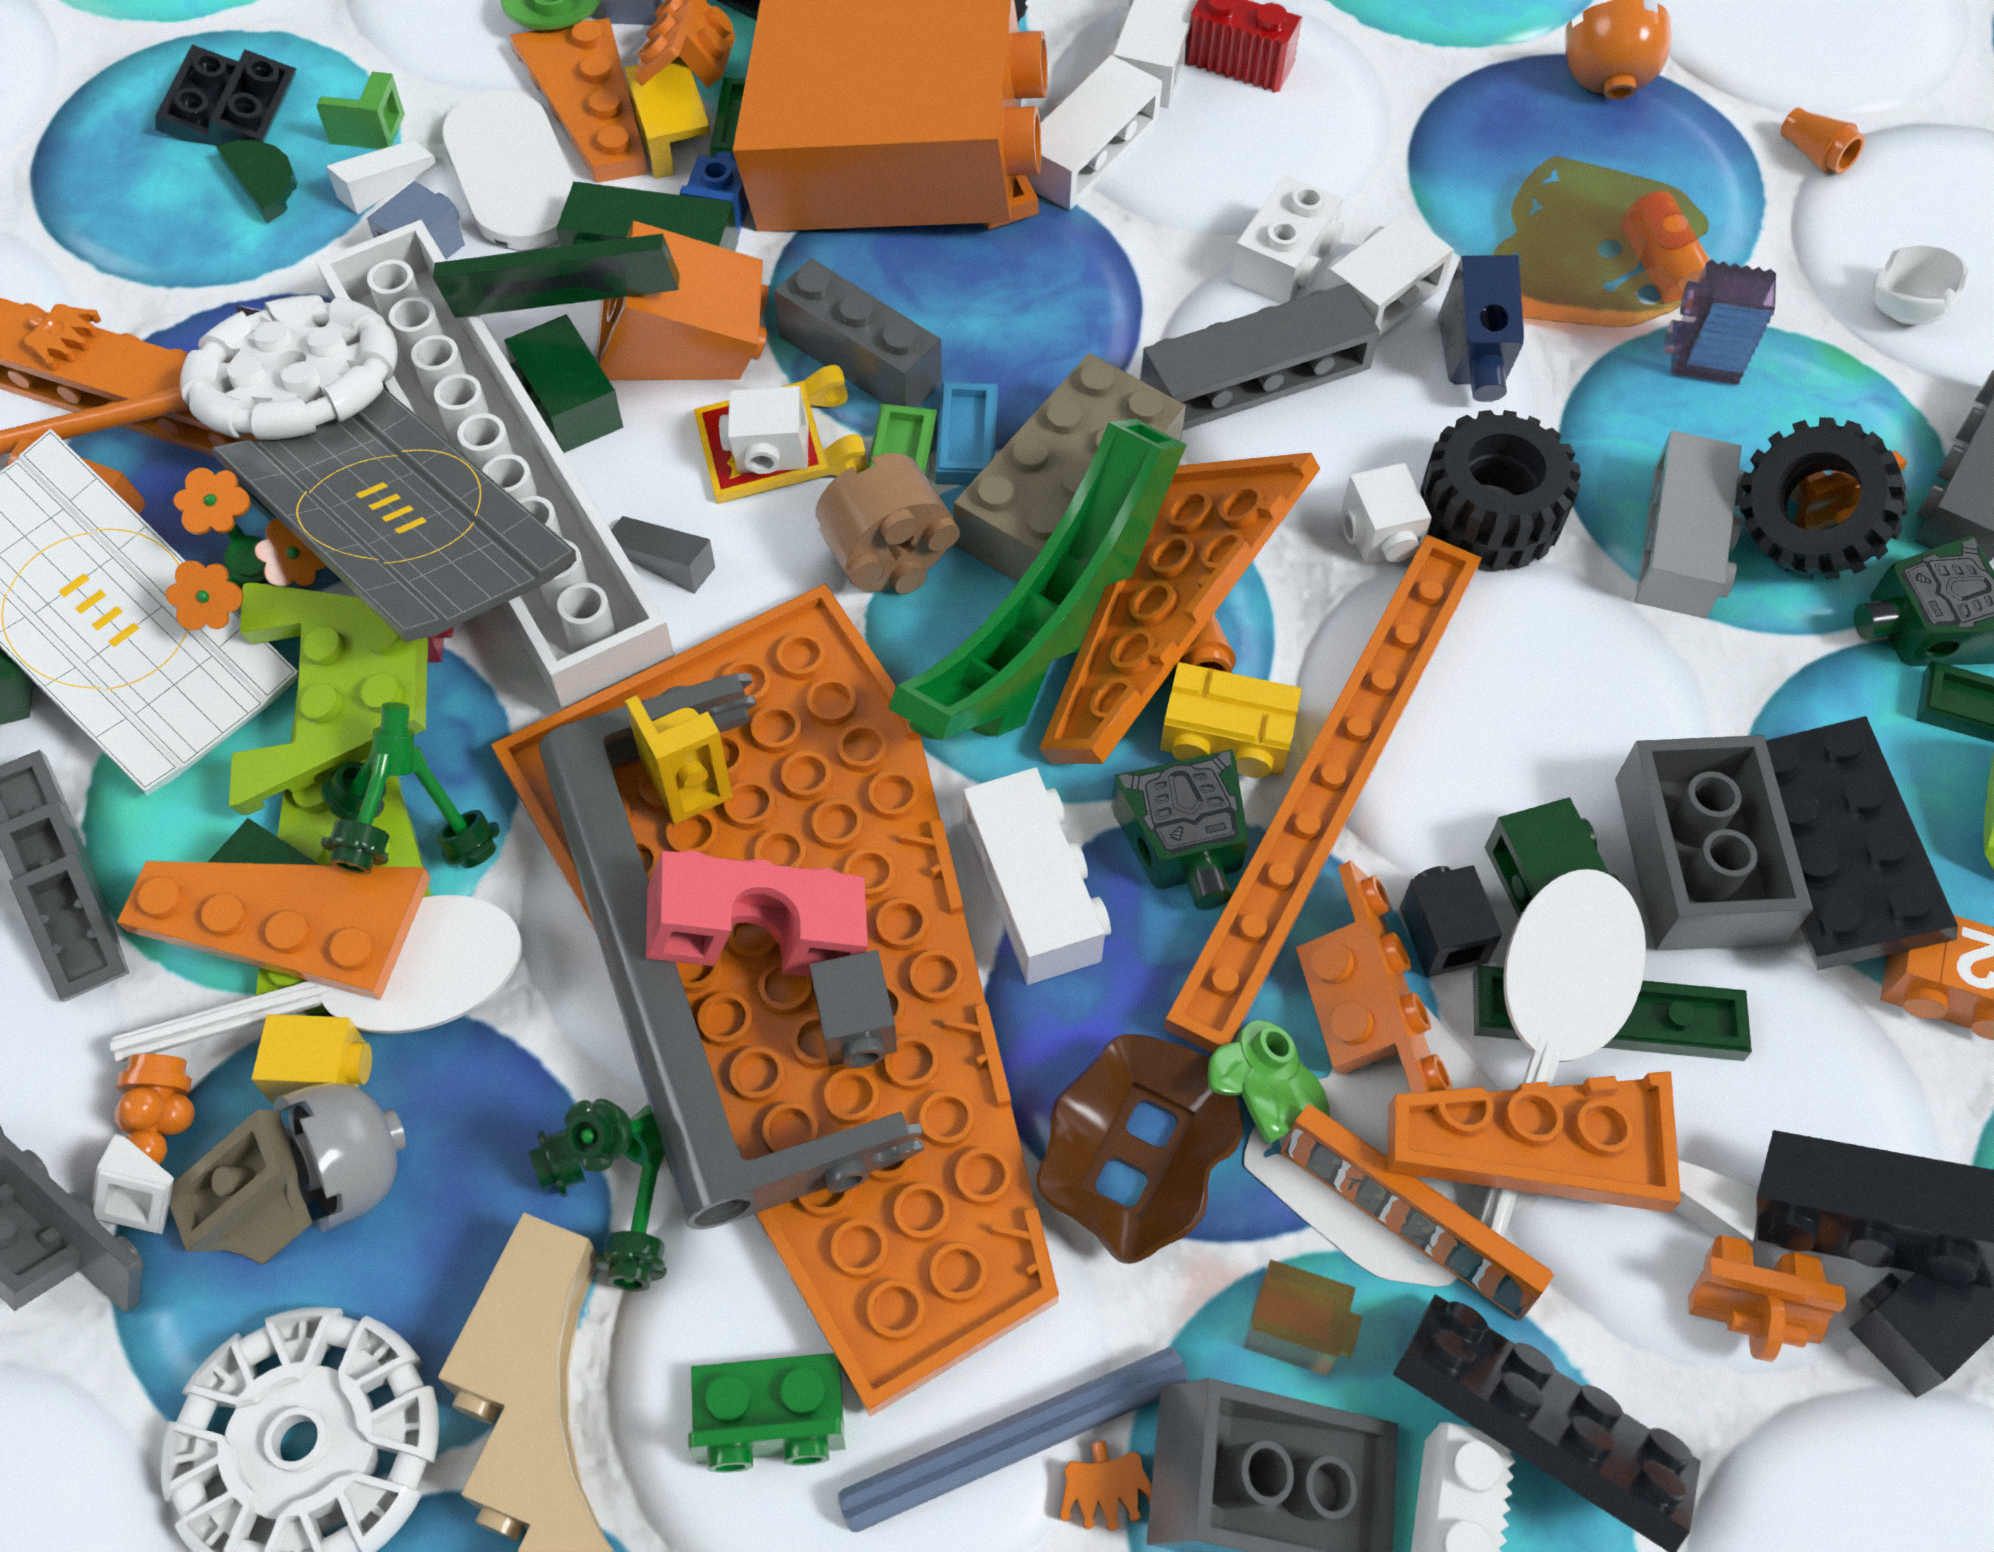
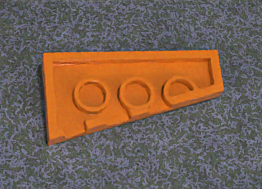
M1671 1071L1647 1073L1643 1079L1617 1081L1615 1076L1587 1078L1583 1084L1552 1087L1548 1086L1547 1081L1522 1083L1516 1090L1487 1092L1484 1087L1395 1094L1388 1105L1387 1172L1671 1213L1681 1203Z

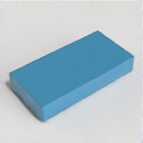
M941 382L936 484L970 485L995 457L998 384Z

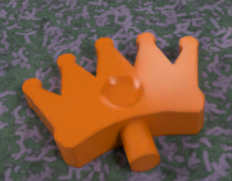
M55 304L44 320L35 316L29 319V326L34 328V330L24 337V342L31 354L37 355L50 370L55 371L58 369V365L53 357L73 362L76 357L70 348H78L83 351L90 349V345L83 336L96 337L98 335L94 325L88 322L99 323L101 322V317L95 309Z
M1106 1441L1091 1443L1094 1463L1070 1461L1065 1467L1064 1477L1066 1482L1059 1518L1063 1522L1070 1519L1071 1513L1069 1510L1076 1500L1084 1519L1083 1527L1086 1530H1090L1095 1523L1093 1516L1098 1503L1107 1522L1106 1527L1108 1531L1113 1532L1118 1529L1119 1525L1117 1521L1118 1502L1120 1501L1129 1513V1520L1135 1523L1141 1517L1138 1511V1491L1148 1498L1150 1506L1152 1485L1142 1468V1460L1139 1454L1132 1451L1118 1459L1109 1461Z

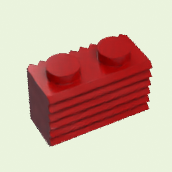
M1198 0L1191 12L1186 63L1188 66L1195 65L1197 69L1205 68L1207 72L1214 71L1216 75L1224 74L1226 78L1233 76L1235 81L1243 80L1245 84L1252 82L1254 87L1261 85L1264 90L1271 88L1273 93L1279 92L1296 60V49L1299 43V32L1303 17L1287 12L1283 6L1276 3L1259 4L1250 0Z

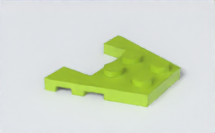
M252 582L243 584L244 599L241 605L240 634L251 644H258L301 636L296 740L293 743L232 753L229 792L230 808L242 816L252 814L265 808L263 800L286 789L296 793L315 784L316 775L344 761L360 762L368 758L372 748L373 729L381 725V708L383 703L399 702L409 705L408 728L413 730L415 735L426 730L428 637L405 642L362 599L356 596Z

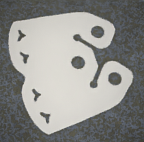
M1425 1006L1430 1018L1431 1030L1424 1032L1431 1055L1437 1054L1442 1060L1450 1077L1452 1089L1484 1087L1487 1092L1500 1091L1470 1054ZM1399 1053L1344 1075L1332 1067L1328 1077L1318 1079L1327 1096L1330 1106V1118L1388 1157V1105L1395 1094L1411 1093ZM1257 1126L1254 1127L1244 1153V1167L1356 1264L1375 1276L1390 1281L1439 1287L1450 1285L1458 1279L1435 1261L1431 1264H1421L1413 1260L1408 1251V1242L1283 1154H1274L1265 1158L1263 1154L1266 1150L1272 1148V1143L1268 1144L1265 1142ZM1289 1132L1279 1139L1281 1148L1283 1147L1289 1135ZM1417 1177L1440 1194L1454 1183V1181ZM1469 1184V1192L1473 1199L1483 1207L1489 1187ZM1519 1191L1513 1210L1532 1208L1538 1201L1540 1194Z

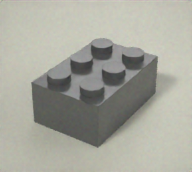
M1764 735L1637 740L1634 743L1615 778L1655 950L1786 944L1812 912L1813 907Z

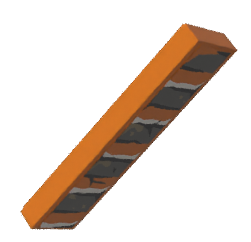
M1307 1104L1295 1120L1280 1151L1281 1154L1511 1316L1521 1321L1543 1294L1555 1275L1550 1269L1417 1177L1387 1172L1388 1157L1313 1105Z

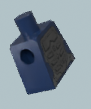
M1518 255L1461 256L1438 314L1448 380L1455 385L1471 384L1472 397L1479 402H1493L1507 394L1506 380L1523 346L1524 327Z

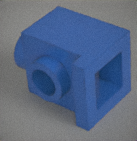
M722 151L716 153L714 157L698 155L687 186L682 185L679 194L733 202L739 238L750 206L734 154Z

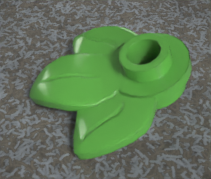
M1254 1020L1239 1031L1236 1042L1218 1047L1211 1055L1208 1063L1209 1089L1221 1095H1242L1254 1123L1264 1141L1268 1144L1280 1139L1291 1130L1295 1120L1307 1104L1313 1105L1330 1117V1106L1321 1083L1313 1073L1299 1062L1298 1051L1293 1040L1278 1025L1266 1020Z

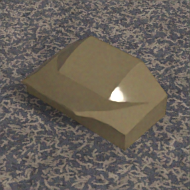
M256 1110L173 1183L169 1205L186 1252L226 1250L246 1256L262 1265L272 1259L313 1224L298 1186V1171L280 1111Z

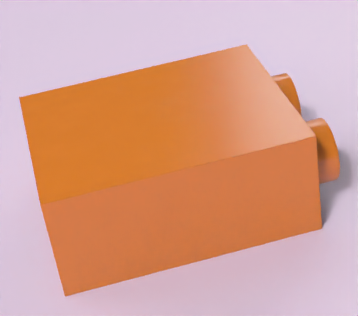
M760 0L733 146L734 157L757 232L1011 222L1015 176L1039 175L1041 171L1042 141L1039 110L1037 106L1021 107L1022 99L1046 98L1048 62L1044 31L1018 30L1014 0Z

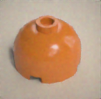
M1611 0L1582 11L1583 21L1574 27L1571 20L1566 25L1565 55L1568 69L1580 86L1598 95H1604L1608 99L1621 100L1631 97L1637 90L1653 81L1662 72L1670 52L1672 36L1671 16L1666 8L1657 4V13L1652 10H1645L1644 0Z

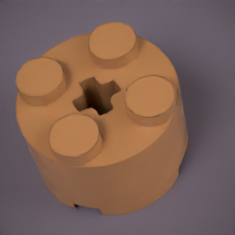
M886 453L871 457L870 459L875 466L858 474L853 467L839 474L820 496L816 505L815 517L820 523L819 530L823 539L854 587L866 591H884L894 588L899 594H907L918 589L927 578L926 571L958 540L960 530L954 522L950 511L916 461L907 455Z

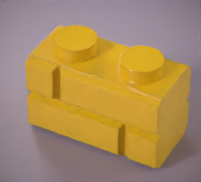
M1178 662L1165 715L1160 750L1171 752L1177 760L1181 761L1232 749L1236 760L1237 772L1251 778H1264L1270 774L1283 776L1302 688Z

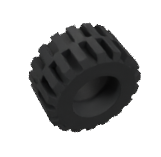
M1484 410L1478 412L1476 419L1468 414L1458 418L1455 427L1447 426L1440 433L1438 442H1435L1420 488V494L1432 517L1427 535L1482 557L1480 563L1490 564L1491 570L1504 571L1508 563H1512L1516 569L1529 565L1532 557L1540 560L1548 554L1550 547L1555 546L1579 491L1580 484L1578 480L1581 471L1580 465L1572 462L1575 452L1570 444L1559 443L1561 434L1551 427L1547 430L1539 426L1541 420L1530 415L1526 420L1517 417V412L1504 410L1502 415H1495L1492 410ZM1483 485L1500 487L1513 495L1499 494L1485 488Z
M1819 417V426L1809 427L1806 420L1794 423L1792 426L1795 432L1785 438L1780 431L1776 432L1768 438L1772 447L1766 453L1757 449L1751 457L1750 461L1754 469L1752 473L1744 472L1740 483L1745 491L1744 497H1739L1740 511L1746 520L1743 523L1766 557L1771 558L1776 566L1786 572L1791 569L1796 571L1799 577L1812 580L1814 574L1824 575L1826 580L1839 579L1840 572L1851 569L1856 574L1867 569L1864 562L1874 556L1877 560L1882 558L1888 552L1887 542L1890 538L1897 540L1903 528L1900 520L1902 515H1907L1908 505L1905 496L1906 486L1898 462L1892 451H1888L1885 447L1883 439L1873 431L1870 434L1864 433L1861 424L1847 420L1845 426H1838L1834 417ZM1835 470L1847 473L1858 481L1861 489L1858 505L1853 513L1837 526L1825 530H1807L1795 526L1789 519L1787 505L1794 488L1806 477L1820 471Z

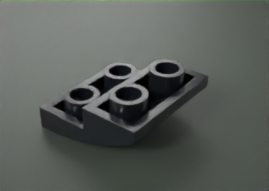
M192 44L155 115V130L178 138L214 146L236 140H258L264 142L296 76V68L244 49L239 61Z

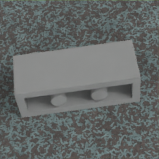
M1671 430L1654 467L1634 603L1706 619L1717 598L1728 597L1736 575V563L1728 562L1729 551H1733L1736 546L1742 526V517L1734 515V507L1739 504V497L1743 496L1744 489L1740 483L1743 473L1747 472L1739 470L1742 445Z

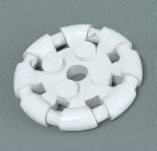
M319 295L276 299L265 302V310L249 316H246L243 311L232 315L202 336L198 342L199 350L189 352L184 361L180 374V389L183 400L189 405L190 412L202 424L222 434L240 438L245 433L253 434L258 440H279L304 436L317 432L316 426L333 419L341 423L354 416L381 394L383 390L382 381L391 379L397 366V341L392 329L386 325L382 316L356 301L336 297L332 303H327Z
M310 1307L285 1311L265 1318L266 1326L243 1338L239 1333H236L207 1357L192 1375L182 1391L187 1396V1399L176 1422L168 1421L161 1454V1483L165 1501H174L180 1520L175 1524V1529L192 1552H377L401 1529L413 1513L422 1497V1493L416 1491L424 1468L426 1464L434 1465L439 1440L438 1405L433 1386H424L418 1369L422 1365L421 1359L414 1349L386 1324L370 1316L363 1317L361 1321L344 1317L341 1308ZM333 1346L347 1349L339 1370L320 1366L325 1353L330 1351ZM277 1353L282 1365L258 1377L256 1364ZM390 1385L395 1400L375 1410L367 1393L379 1386ZM217 1406L236 1409L228 1423L224 1436L206 1430ZM308 1421L315 1423L318 1437L313 1450L306 1457L298 1461H284L280 1452V1444L287 1430L300 1422ZM377 1449L397 1454L387 1481L372 1477L379 1464V1452ZM220 1474L228 1491L210 1501L205 1487L211 1482L213 1477ZM341 1506L348 1525L325 1538L316 1519ZM258 1515L275 1523L267 1544L252 1541L250 1536Z

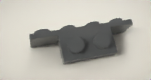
M0 1125V1298L11 1309L16 1311L80 1270L123 1312H127L138 1305L140 1301L141 1273L144 1266L136 1247L123 1236L115 1238L96 1220L93 1210L81 1195L75 1192L68 1194L49 1177L48 1170L39 1156L28 1149L21 1151L4 1135Z

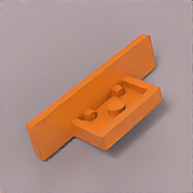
M665 0L654 13L657 21L646 32L649 41L637 54L641 61L634 78L642 86L680 56L702 83L709 88L724 74L736 37L733 33V25L719 7H711L706 0Z
M1348 861L1339 865L1338 870L1355 922L1296 947L1332 1067L1344 1075L1399 1053L1411 1093L1451 1090L1452 1084L1448 1072L1437 1054L1431 1055L1424 1032L1431 1030V1022L1427 1010L1418 994L1415 992L1410 993L1403 973L1411 969L1409 956L1399 936L1394 932L1390 934L1384 913L1391 911V904L1386 890L1376 875L1368 877L1353 862Z

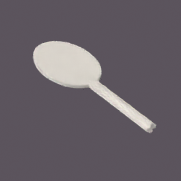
M1584 869L1572 871L1556 878L1541 889L1530 901L1512 933L1504 965V997L1507 1012L1516 1034L1527 1048L1532 1051L1523 1083L1547 1081L1548 1086L1551 1087L1559 1062L1579 1060L1601 1049L1618 1033L1636 1003L1643 981L1646 962L1644 926L1639 909L1631 894L1618 880L1604 872ZM1489 1187L1479 1221L1504 1238L1519 1191Z
M459 895L423 897L381 1000L308 981L113 1036L110 1048L115 1055V1061L122 1063L128 1061L129 1056L133 1054H154L265 1022L267 1014L291 1015L322 1005L334 1017L350 1018L356 1028L362 1031L399 1034L434 1028L474 1011L504 987L515 972L522 951L521 935L513 919L501 908L490 902Z

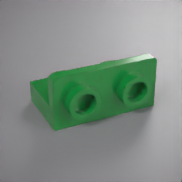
M834 1353L691 1366L692 1432L688 1433V1449L696 1464L707 1463L708 1471L714 1473L741 1472L754 1467L753 1458L784 1455V1463L787 1465H814L828 1461L830 1459L829 1451L846 1449L841 1367Z

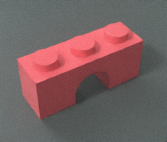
M662 851L647 887L646 959L715 966L732 931V924L751 923L767 930L778 942L781 950L782 974L812 977L811 963L860 954L866 951L868 940L864 876L841 874L829 868L810 870L779 866L760 859L740 861L709 857L697 851Z

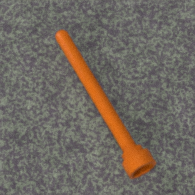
M180 387L28 423L0 430V455L11 453L20 438L36 441L50 428L62 440L190 410V408L183 400Z

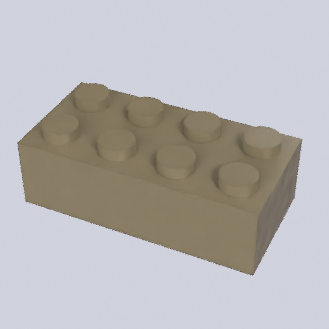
M1088 353L953 502L954 522L960 530V536L954 543V546L1018 583L1039 555L1066 512L1091 464L1108 423L1135 418L1181 442L1186 405L1097 356Z

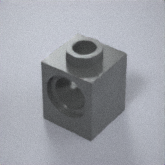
M874 950L811 963L810 969L829 1066L844 1064L850 1068H862L880 1062L887 1054L896 1053L895 1022L879 951Z

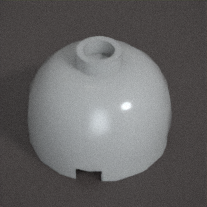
M326 1082L306 1086L277 1096L274 1103V1111L282 1112L288 1109L290 1127L285 1129L298 1171L299 1189L305 1204L309 1205L314 1197L320 1211L324 1215V1217L312 1221L314 1227L321 1232H327L353 1222L371 1212L391 1190L397 1175L398 1162L396 1152L406 1147L404 1130L395 1111L390 1109L382 1112L378 1103L370 1094L356 1086Z

